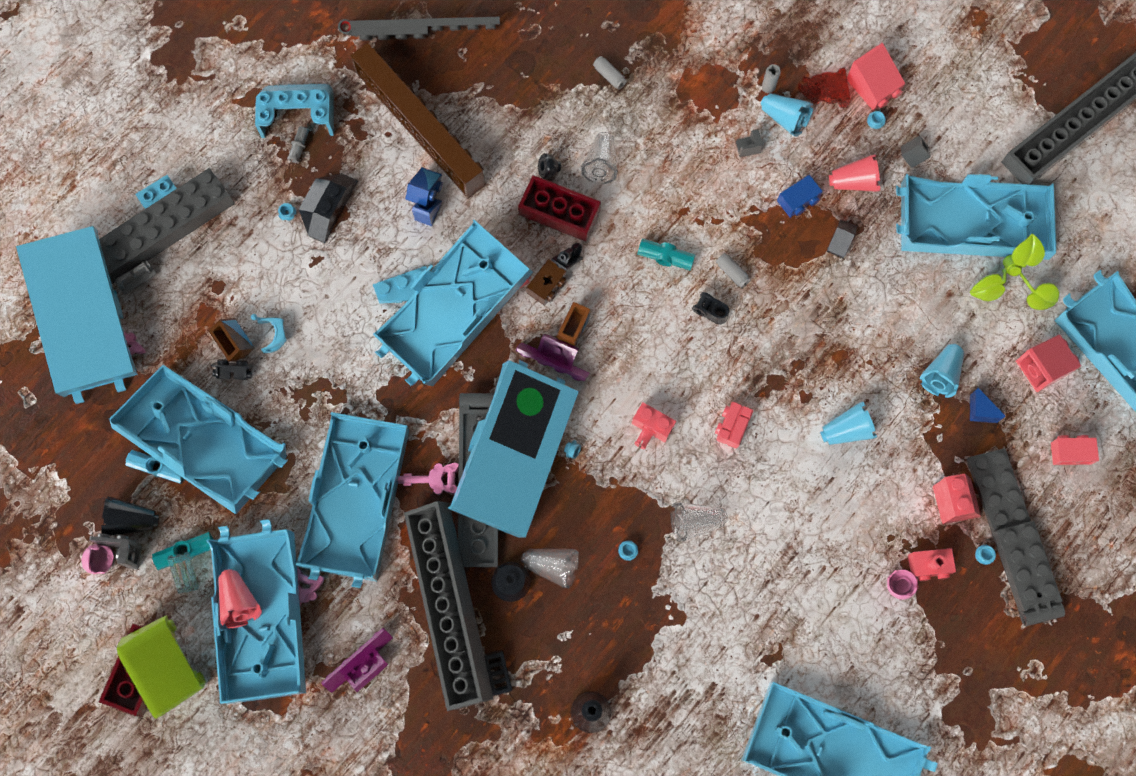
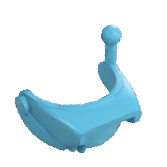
M256 314L251 315V319L257 320L258 324L271 323L275 329L273 341L267 347L262 348L261 351L263 353H272L279 350L286 342L283 326L284 320L281 318H260Z

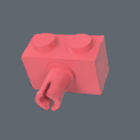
M642 402L632 420L633 425L642 429L634 444L637 447L641 444L640 448L645 450L652 436L666 442L675 427L676 421Z
M952 548L912 552L908 555L910 572L918 578V581L931 580L930 577L938 576V579H947L956 572Z

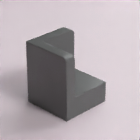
M759 129L752 130L750 137L736 140L739 157L761 153L763 143Z
M919 135L901 146V156L913 168L931 157L930 148Z

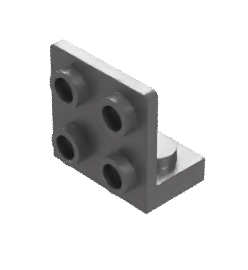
M97 534V537L90 536L89 540L96 544L118 548L116 552L118 564L130 569H138L142 546L137 544L136 540L122 535H117V539L107 534Z

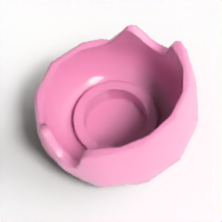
M101 544L89 546L83 552L81 559L82 567L91 574H105L112 566L114 560L112 549Z
M895 570L887 578V589L897 599H909L917 592L918 580L908 570Z

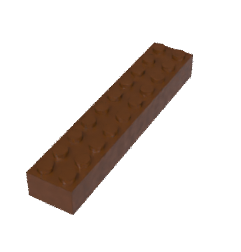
M366 43L351 54L356 74L467 199L485 187L484 168L482 165L472 159L471 153L466 148L463 149L460 146L461 143L456 136L449 134L447 126L443 122L440 123L437 120L436 114L425 107L426 104L421 97L417 98L414 95L415 92L409 84L405 85L402 76L392 70L388 60H383L380 57L381 54L376 47L372 48L369 43Z

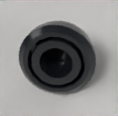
M543 153L540 156L538 173L542 179L551 178L556 172L561 171V162L557 161L555 157L547 153Z

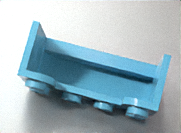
M329 84L269 85L264 87L256 97L255 126L261 138H265V126L271 125L274 121L275 109L311 108L312 121L316 124H326L330 136H334V92Z

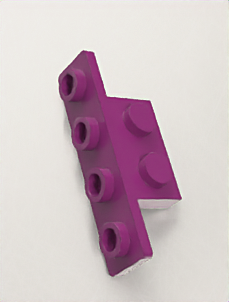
M546 333L542 336L538 349L520 343L515 350L525 358L535 359L543 366L548 365L554 368L556 372L570 375L574 380L585 381L589 377V372L573 365L579 348Z
M382 628L364 645L360 646L354 654L344 660L337 669L328 674L321 684L332 693L347 680L352 688L359 692L388 666V663L378 651L389 643L393 637L385 628Z

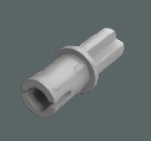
M299 126L295 139L291 142L292 147L287 159L289 161L292 159L293 163H299L302 150L306 147L304 144L309 132L307 128Z

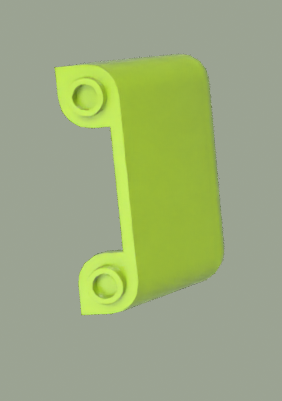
M167 616L120 639L116 648L121 662L155 719L163 716L202 690L205 686L204 683H206L202 672L198 673L196 670H192L175 639L174 631L177 630L176 625Z

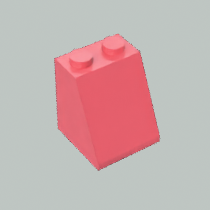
M883 43L855 60L846 79L873 111L878 107L883 108L886 106L890 99L898 98L903 93L902 89L905 85L902 76Z
M1060 334L1027 350L1016 360L1036 392L1045 389L1081 367L1078 357L1072 353L1068 342Z
M966 474L945 477L933 486L942 524L981 517L972 480Z

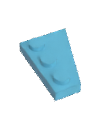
M426 266L373 284L379 303H402L403 301H408L416 292L411 286L422 272L427 269Z

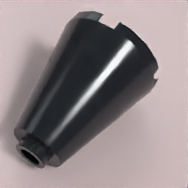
M107 496L102 514L103 523L106 525H101V534L112 536L151 531L154 529V526L158 527L159 515H156L155 510Z
M593 691L584 692L574 700L571 706L572 721L583 732H599L608 725L611 719V706L602 694ZM589 707H595L596 713L594 715L588 713Z

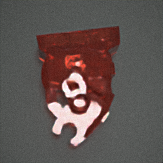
M845 67L840 68L837 73L824 72L816 74L811 78L804 76L802 82H805L807 85L798 84V90L814 103L819 104L820 101H823L826 104H834L838 102L840 108H848L851 99Z

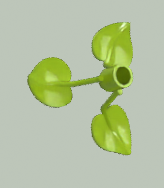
M1031 234L1025 241L1020 243L1014 249L1012 255L1004 258L1003 265L1005 269L1002 270L1003 279L999 274L988 275L980 280L969 292L980 300L994 301L1005 292L1003 284L1006 282L1007 274L1011 276L1020 275L1033 292L1027 296L1026 301L1035 310L1049 309L1058 302L1059 290L1054 284L1044 283L1035 290L1021 271L1022 267L1024 268L1027 265H1038L1045 256L1043 244L1034 234Z

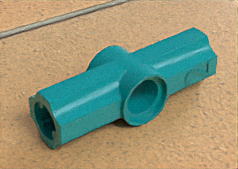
M642 238L637 255L656 260L662 266L669 267L673 265L691 271L696 255L679 250L671 243L663 242L660 244Z
M207 532L187 541H178L174 546L153 553V563L159 571L182 561H190L195 556L210 551V545L206 540H214L210 532ZM187 546V553L184 556H181V549Z

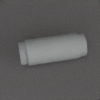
M600 56L595 60L593 66L611 85L619 90L626 84L627 80L607 59Z
M775 64L770 65L766 69L762 82V89L765 93H772L776 89L781 71L779 66Z
M726 253L716 260L718 266L738 287L744 288L751 281L749 275Z

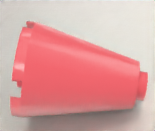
M870 155L833 170L832 175H829L830 186H834V189L880 191V186H878L880 177L878 163L875 160L876 155Z
M232 569L223 571L218 578L221 625L225 624L226 628H238L247 625V620L251 618L254 621L258 619L262 614L261 607L238 571Z

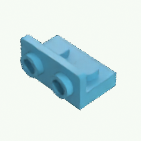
M166 175L135 195L146 209L177 188L169 176Z

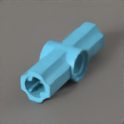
M131 450L127 455L125 464L127 467L179 484L185 481L183 477L150 455ZM160 463V468L157 471H153L154 465Z

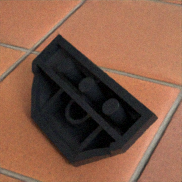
M342 173L314 180L299 208L309 237L326 243L358 180Z

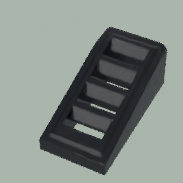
M503 650L484 654L493 696L513 691ZM500 657L501 659L500 661L493 663H489L488 661ZM502 665L503 669L491 672L490 668ZM505 675V677L493 680V676ZM507 683L505 686L495 688V684Z

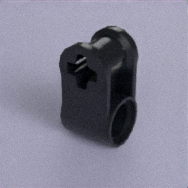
M701 292L699 301L692 307L696 314L707 318L715 324L722 325L728 319V305L706 292ZM722 311L725 315L718 316L716 312Z

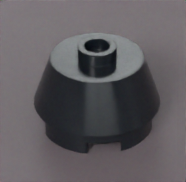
M516 562L501 564L496 568L491 578L493 592L498 598L507 602H515L522 599L528 593L531 585L529 572L524 566Z

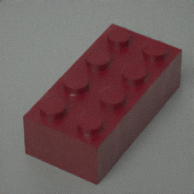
M532 175L518 205L519 216L587 242L601 211V201Z
M132 623L128 634L142 628V626ZM118 656L98 702L136 717H144L148 707Z

